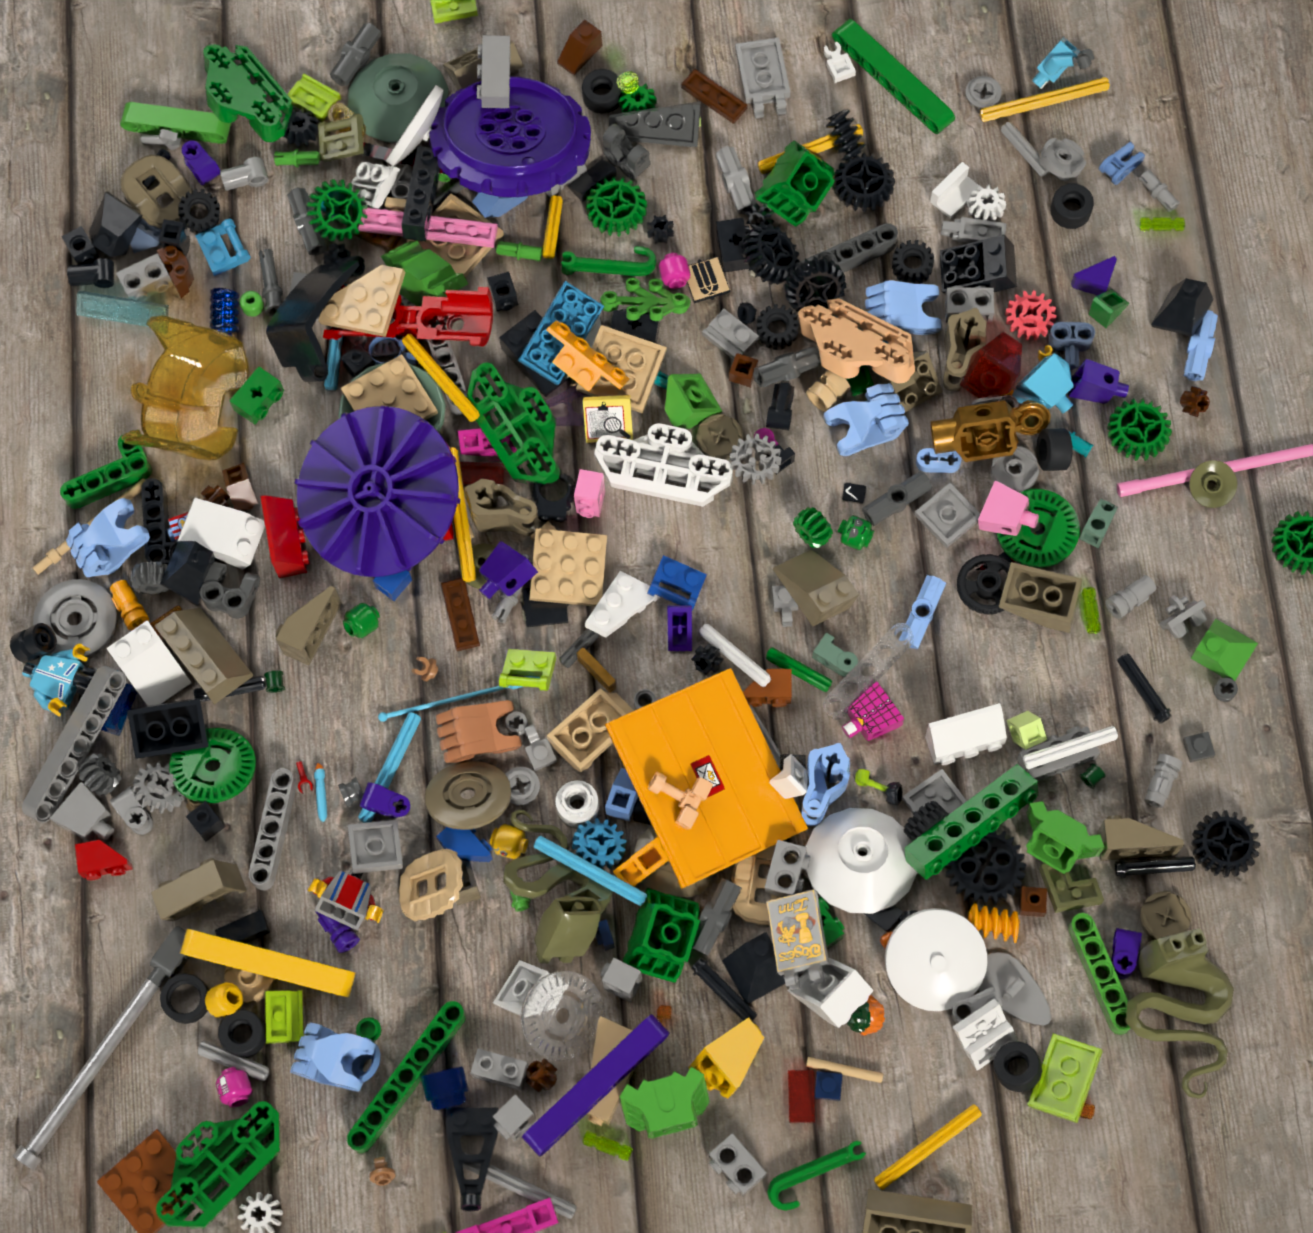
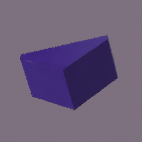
M1113 256L1075 273L1071 286L1074 289L1094 295L1106 292L1117 261L1116 257Z
M692 605L667 606L668 651H692Z

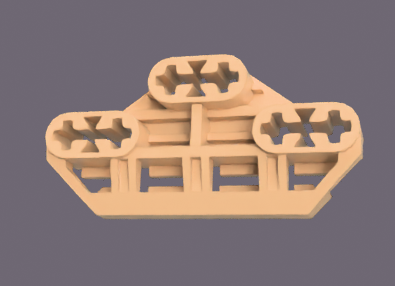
M840 298L827 300L828 309L820 305L816 307L806 306L798 312L801 334L816 342L820 363L825 369L843 378H853L858 375L861 365H870L875 373L894 383H905L914 374L915 365L910 333Z

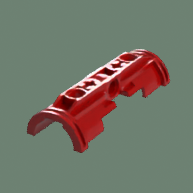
M343 284V285L337 290V292L340 291L341 289H343V288L346 287V286ZM478 287V291L446 290L447 297L423 296L422 306H401L402 298L401 295H398L392 315L395 321L389 325L386 337L395 338L396 335L406 336L407 334H412L417 337L416 339L470 341L471 346L484 347L489 341L493 323V303L490 289L488 287ZM436 320H438V321L440 322V324H442V325H436V328H433L432 325H431V324H435V323H436ZM458 320L464 321L462 329L458 331L452 329L454 322ZM337 327L324 330L323 338L328 340H338L342 335L383 337Z

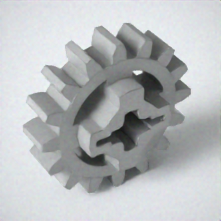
M159 762L156 763L155 768L147 764L146 769L141 768L133 781L132 792L136 793L135 800H142L141 807L143 808L147 805L150 806V812H153L155 808L159 809L160 814H163L165 808L173 812L174 806L179 808L185 796L173 785V781H176V778L173 779V774H170L169 764L165 768L161 767ZM148 780L147 786H144V782Z

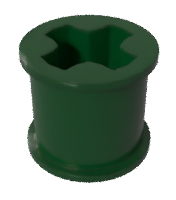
M274 670L264 674V677H266V692L277 693L285 690L283 671Z
M1091 763L1090 767L1083 774H1080L1079 777L1086 786L1094 789L1096 784L1102 778H1105L1106 775L1099 766Z

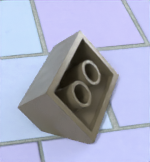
M510 41V76H513L519 72L518 69L524 66L514 42ZM478 47L443 64L457 90L465 89L473 83L482 81V79L477 78V65H482V58H478Z

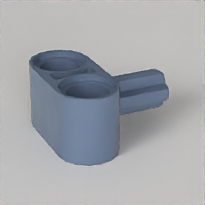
M1057 322L1051 327L1048 344L1054 350L1065 351V361L1069 363L1070 370H1074L1079 367V351H1086L1091 347L1095 336V329L1086 322ZM1056 334H1061V335H1063L1065 338L1060 339V338H1057L1055 335H1056ZM1078 335H1085L1088 339H1082Z

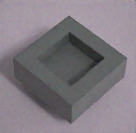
M1209 732L1184 737L1183 742L1190 763L1215 756Z

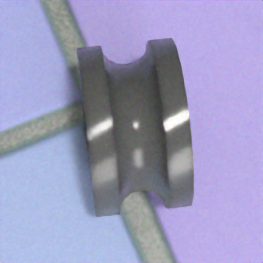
M1231 678L1220 679L1214 687L1215 697L1222 702L1231 701L1238 691L1236 682ZM1220 686H1229L1231 689L1229 693L1226 692L1223 694L1221 692L1222 687Z

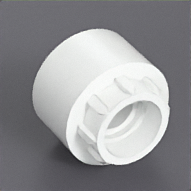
M575 780L564 784L559 789L556 796V807L560 819L565 824L578 828L579 825L584 826L588 820L591 823L595 820L599 813V801L595 789L590 784ZM574 800H582L584 805L579 809L571 807Z

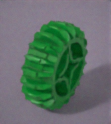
M613 177L611 182L604 179V185L597 183L596 189H591L590 196L586 199V212L588 213V220L592 221L593 227H599L601 234L607 230L609 236L613 232H617L618 237H620L623 231L629 235L630 228L636 231L638 228L637 224H642L643 217H646L647 214L645 193L641 192L639 185L634 186L632 180L625 183L624 177L620 181ZM623 196L629 198L633 203H630V201L625 200ZM600 210H603V213L609 214L610 218L603 215Z
M335 179L330 180L329 184L326 181L322 182V188L319 186L315 187L316 194L311 193L309 195L310 199L314 202L306 203L307 207L312 208V211L306 212L307 216H313V220H310L309 224L316 223L317 226L314 228V232L322 230V238H326L329 234V241H335L337 237V240L342 242L344 241V236L348 240L352 239V233L355 235L359 234V225H364L360 220L361 217L365 219L368 217V215L362 213V210L368 208L367 205H361L365 197L358 198L357 195L360 193V190L355 189L352 191V183H348L345 187L344 180H339L338 184ZM339 192L346 197L341 201H337L333 197L330 198L328 193ZM322 201H324L323 205L326 208V214L324 217H322L321 214ZM350 204L353 208V216L351 220V216L348 214V207ZM342 205L340 211H338L340 214L332 216L334 214L333 210H336L333 207ZM337 220L346 227L344 229H335L328 224Z
M1134 398L1131 399L1130 404L1124 401L1121 407L1117 406L1114 414L1112 413L1109 417L1110 422L1107 425L1109 432L1107 436L1109 439H1113L1111 446H1119L1117 452L1125 451L1126 458H1129L1130 454L1134 455L1135 461L1139 459V456H1142L1145 461L1149 458V455L1154 458L1158 452L1164 451L1165 445H1168L1170 441L1169 436L1172 434V429L1169 428L1171 420H1166L1167 412L1160 413L1161 405L1156 408L1153 407V400L1149 404H1145L1144 398L1140 399L1139 403ZM1132 416L1131 423L1121 427V422ZM1153 432H1157V438L1147 443L1148 436L1152 435Z
M1297 511L1293 516L1287 515L1285 521L1280 520L1278 527L1274 529L1273 535L1275 536L1271 539V543L1275 544V546H1273L1272 552L1279 553L1276 561L1284 560L1283 568L1290 565L1292 566V573L1299 569L1301 575L1305 574L1306 570L1312 575L1313 557L1305 558L1303 556L1305 554L1313 555V517H1310L1308 511H1305L1303 516ZM1296 528H1305V529H1306L1305 531H1302V532L1296 531V530H1295L1294 532L1291 531V530L1296 529ZM1307 536V539H1306L1307 545H1306V546L1304 547V549L1302 550V547H1303V545H1304V544L1302 543V541H1303V540L1305 539V537ZM1289 546L1293 547L1295 553L1290 549Z

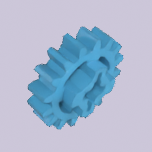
M595 818L594 824L588 820L584 826L579 825L577 832L574 833L572 849L576 850L575 855L582 857L595 866L603 869L606 865L609 869H612L614 863H620L626 851L624 848L626 840L622 839L624 833L623 831H615L616 824L611 827L608 826V820H605L603 824L600 823L598 818Z

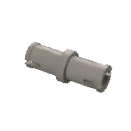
M1150 169L1141 175L1142 177L1139 180L1152 193L1151 196L1154 199L1157 198L1169 213L1178 207L1180 202L1167 190L1168 186L1165 183L1162 184Z

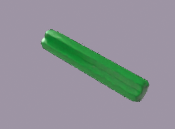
M774 647L768 650L766 660L782 669H792L793 675L823 692H827L830 689L832 680Z

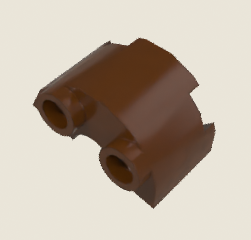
M174 246L157 249L158 255L170 275L181 298L189 293V288L194 280V275L187 258Z

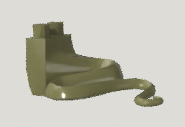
M518 809L511 813V823L517 828L527 832L551 834L559 840V846L566 850L569 848L567 838L559 828L553 825H530L520 822L517 819V815H525L531 822L533 821L531 815L525 810ZM540 853L512 860L505 865L503 882L514 895L531 899L545 895L555 886L567 880L582 886L580 889L562 898L555 899L539 922L534 940L537 947L536 956L541 964H549L552 957H558L559 961L563 963H571L574 957L584 956L596 935L601 914L609 904L613 891L563 863L550 868L538 880L526 882L517 876L518 870L555 859Z
M1200 928L1159 937L1150 941L1139 953L1137 965L1143 978H1152L1203 991L1206 996L1205 1003L1198 1005L1157 992H1140L1127 1002L1126 1023L1138 1036L1151 1041H1202L1215 1045L1219 1052L1217 1061L1190 1070L1182 1078V1089L1187 1096L1198 1099L1206 1095L1207 1083L1206 1081L1204 1082V1091L1201 1094H1197L1189 1088V1081L1192 1077L1218 1071L1226 1064L1228 1050L1223 1039L1203 1031L1153 1029L1145 1026L1139 1019L1142 1010L1153 1008L1182 1020L1205 1025L1217 1023L1231 1008L1234 988L1227 974L1205 956L1209 950L1203 931Z

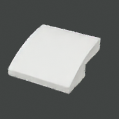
M995 999L953 1026L965 1053L977 1071L994 1060L996 1053L1002 1046L1009 1042L1018 1041L1013 1027L1006 1020L1000 1004Z

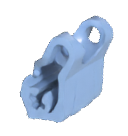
M892 280L866 288V296L870 298L865 300V307L869 310L866 312L914 335H931L942 330L941 320L927 316L921 307L924 302H932L940 295L938 286Z
M891 383L877 384L867 388L865 393L867 400L864 402H843L824 413L823 419L829 426L850 425L846 437L837 443L839 455L850 456L866 448L892 441L899 437L901 432L908 426L907 417L902 416L905 414V409L902 404H899V396L893 394L894 388Z
M121 498L108 505L93 519L90 526L88 524L81 525L78 522L69 530L66 539L67 545L72 548L70 550L71 555L76 559L77 566L83 568L82 570L86 577L114 573L132 553L150 539L148 530L142 526L136 525L130 529H124L126 520L134 514V507L129 499Z
M841 743L813 749L808 756V789L803 800L801 812L808 826L819 825L823 821L828 807L847 788L850 776V759L847 757ZM832 765L829 783L837 781L840 783L827 790L825 779L828 768Z
M307 1024L304 1031L306 1035L302 1036L298 1046L301 1048L297 1049L294 1055V1060L298 1062L293 1063L290 1073L320 1084L360 1091L364 1081L353 1075L351 1071L352 1063L360 1055H373L376 1044L354 1034L334 1033L331 1029L320 1024Z

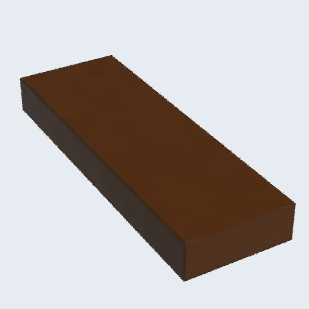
M696 69L681 83L683 90L733 124L748 109L746 103Z
M459 578L441 583L457 652L480 646L466 582Z

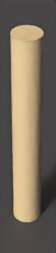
M808 1057L806 1067L882 1083L883 1073L812 1057Z

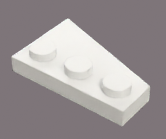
M620 571L586 620L585 627L606 638L627 623V620L634 614L642 612L652 601H657L661 597L657 595L653 597L647 594L649 585Z

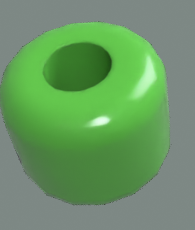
M247 291L240 297V306L244 314L250 317L261 314L264 309V302L259 293Z

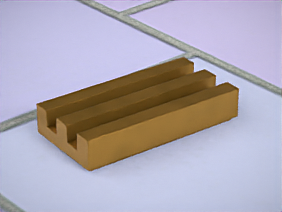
M581 648L576 653L578 661L609 693H612L616 689V680L585 648Z

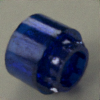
M463 1066L420 1077L426 1102L431 1101L432 1109L439 1110L465 1103V1092H468L469 1089Z

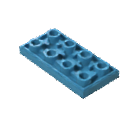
M567 281L563 282L518 361L555 385H559L565 372L552 362L564 344L550 334L547 328L557 320L566 324L577 337L585 340L604 305Z

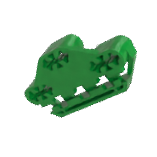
M214 44L206 46L203 49L204 67L207 72L205 84L206 100L208 107L221 122L232 123L237 120L238 115L244 116L249 119L250 126L265 142H275L284 136L293 109L292 99L246 46L235 45V53H232L226 46L223 48L220 45ZM240 60L242 64L236 65L233 61ZM249 73L256 79L257 83L252 84L249 81L251 79ZM265 91L273 100L272 102L268 103L264 99L266 98ZM281 111L285 114L282 123L280 121V117H282Z
M491 363L480 364L472 371L467 399L479 411L480 417L476 421L515 482L527 484L526 481L538 482L544 485L555 482L560 476V469L553 459L556 419L536 388H521L504 382L497 369ZM487 374H490V376L496 383L497 387L503 394L501 397H498L492 385L486 378ZM478 381L480 385L477 387L484 397L481 401L477 397H475V400L472 397L476 382ZM531 398L534 399L547 419L545 422H542L529 402ZM494 407L497 411L493 413L500 422L499 426L495 425L490 415L486 418L484 416L485 413ZM511 433L513 437L510 440L517 449L514 453L506 441L504 443L500 441ZM533 449H538L549 466L550 472L547 473L534 454ZM529 460L530 463L527 464V467L533 476L527 475L523 467L518 470L517 466Z
M261 1101L253 1105L242 1118L217 1123L203 1121L198 1124L176 1148L171 1189L156 1205V1213L159 1220L167 1227L205 1229L280 1153L279 1112L270 1103ZM258 1111L262 1113L268 1111L267 1119L262 1117L256 1122V1127L259 1128L257 1132L253 1125L248 1131L249 1138L245 1136L241 1139L239 1138V1130L246 1131L250 1127V1121H248L250 1117L252 1123H254L258 1118ZM203 1130L206 1132L212 1130V1138L206 1137L200 1142L203 1148L201 1151H199V1146L197 1145L192 1151V1158L188 1156L183 1158V1150L190 1151L195 1146L194 1141H192L194 1137L198 1143L203 1137ZM274 1130V1141L269 1140L263 1146L261 1142ZM248 1150L256 1160L251 1158L237 1173L234 1169L248 1156L246 1152ZM221 1176L230 1186L225 1185L210 1200L208 1196L222 1182L219 1178ZM183 1186L187 1188L193 1186V1194L191 1196L185 1194L181 1198V1203L184 1204L181 1208L177 1202L173 1206L174 1213L172 1215L169 1213L163 1215V1206L170 1207L175 1202V1199L171 1197L174 1193H176L178 1199L183 1194ZM193 1203L203 1211V1213L199 1211L193 1217V1221H184L196 1209Z

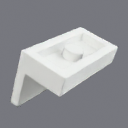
M963 162L931 194L930 203L950 219L967 203L972 190L977 191L979 186L968 177L969 167Z

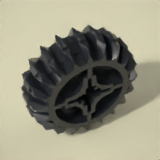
M865 152L862 154V157L856 154L853 156V160L848 158L845 160V163L840 162L838 170L835 171V182L833 184L836 195H839L840 202L845 201L846 208L853 205L854 211L858 207L862 208L863 212L868 207L874 211L876 205L882 208L884 201L888 202L890 195L894 192V172L889 169V162L883 163L882 157L875 159L874 153L870 157H866ZM863 177H865L866 188H864Z
M763 223L749 231L743 239L744 242L741 245L743 252L741 255L746 258L744 263L749 265V271L752 270L755 273V278L761 277L762 283L768 281L770 285L775 283L778 285L785 282L786 276H791L790 269L795 270L796 263L800 262L798 259L800 253L795 251L797 245L791 242L792 238L786 236V231L781 232L779 226L773 227L771 223L768 225Z
M814 256L812 261H808L805 258L802 265L796 263V270L790 269L791 276L785 277V297L789 301L790 306L796 309L797 312L806 306L816 307L820 305L827 309L829 308L827 300L845 296L844 289L847 288L845 275L841 267L837 263L835 264L832 259L827 260L824 256L819 260Z
M1224 810L1221 816L1217 811L1213 812L1212 818L1206 815L1203 818L1204 822H1199L1196 825L1199 830H1194L1192 833L1197 839L1192 840L1191 845L1198 847L1193 851V855H1201L1197 861L1198 864L1205 862L1207 864L1204 869L1205 871H1209L1211 867L1214 868V876H1218L1220 871H1222L1224 878H1228L1231 871L1232 875L1237 877L1239 870L1243 873L1247 872L1248 866L1255 864L1253 858L1259 856V852L1255 849L1260 847V842L1254 841L1259 834L1256 832L1251 833L1254 824L1246 826L1244 823L1247 818L1242 817L1241 820H1238L1237 812H1234L1231 817H1229L1227 810ZM1221 826L1218 837L1207 839L1209 830ZM1232 829L1235 830L1242 838L1236 837L1232 833ZM1223 839L1230 843L1228 849L1221 844ZM1245 849L1241 859L1230 862L1232 851ZM1210 850L1216 851L1220 859L1216 858Z

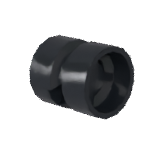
M38 623L26 630L14 634L10 640L12 654L23 663L51 653L57 645L54 631L44 623Z

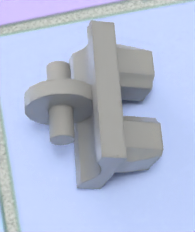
M1173 595L1168 599L1170 606L1165 611L1168 615L1173 612L1175 613L1160 622L1159 625L1162 630L1168 629L1175 639L1181 638L1189 632L1183 622L1187 618H1189L1194 627L1207 621V617L1202 609L1206 604L1203 600L1199 602L1192 601L1184 607L1189 602L1188 598L1184 596L1179 599Z

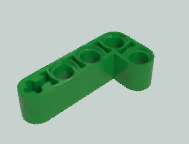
M125 433L118 439V448L123 458L69 480L61 486L60 495L68 507L72 509L84 507L135 485L142 478L146 480L150 477L152 467L136 435ZM135 444L134 448L126 450L129 445ZM138 464H144L142 468L135 469ZM122 473L119 478L113 479L115 474ZM94 483H100L98 487L91 488Z

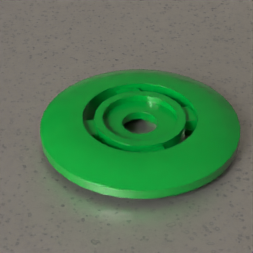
M1029 489L1019 492L1029 498L1028 511L1039 515L1038 522L1044 525L1045 531L1041 535H1035L1030 527L1022 524L1016 536L996 533L1001 548L1011 559L1021 565L1047 568L1061 563L1074 551L1080 535V523L1074 508L1066 499L1052 491ZM1035 508L1046 510V511L1052 513V514L1054 515V517H1052L1050 514H1048L1047 512H1044V511H1040V510H1036V511H1035Z
M209 728V747L175 752L172 754L169 763V772L173 774V779L176 778V781H173L175 788L186 798L200 803L205 801L207 803H219L237 796L249 785L256 769V758L250 743L239 733L225 728ZM211 760H216L220 763V767L216 771H208L205 768L206 764Z

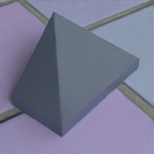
M142 218L131 242L133 253L161 245L159 242L161 229L154 225H149Z

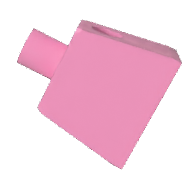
M994 481L978 518L979 529L983 531L1016 536L1022 524L1035 528L1039 515L1028 511V497L998 481Z

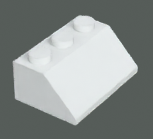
M995 704L929 723L925 739L934 764L941 763V765L953 763L955 758L962 756L972 758L983 750L988 749L989 752L1001 749L1007 739L1001 704Z

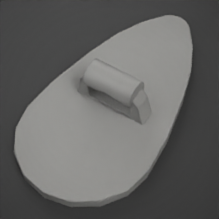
M996 952L988 954L987 969L982 984L978 989L979 992L993 986L1001 999L1003 1011L1033 1025L1045 1026L1049 1024L1051 1014L1046 998L1025 967L1016 958L1007 953Z

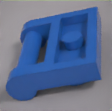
M663 555L647 594L653 597L657 595L680 606L692 605L693 610L707 574ZM659 583H664L690 595L689 599L660 587Z

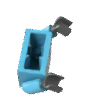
M1063 36L1038 65L1037 69L1039 72L1032 81L1042 89L1049 80L1054 83L1067 67H1072L1075 63H1078L1080 69L1088 68L1092 64L1091 60H1094L1093 51L1091 49L1079 51Z

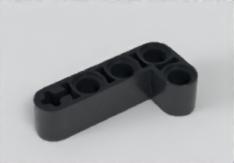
M150 478L142 484L141 488L143 527L148 530L150 539L144 544L145 558L147 562H155L153 560L156 556L163 555L160 562L168 565L178 542H170L167 531L169 528L167 492L158 479ZM154 491L156 500H154L152 497V495H154ZM160 511L157 517H151L154 512ZM162 533L158 539H152L155 534Z

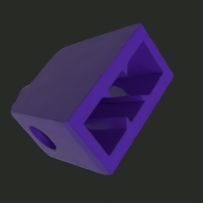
M1086 359L1072 376L1073 388L1069 392V397L1106 404L1113 396L1126 398L1129 385L1118 382L1120 375L1118 370Z
M500 541L480 568V573L487 581L479 591L489 600L498 590L507 597L511 596L535 576L538 571L526 557Z

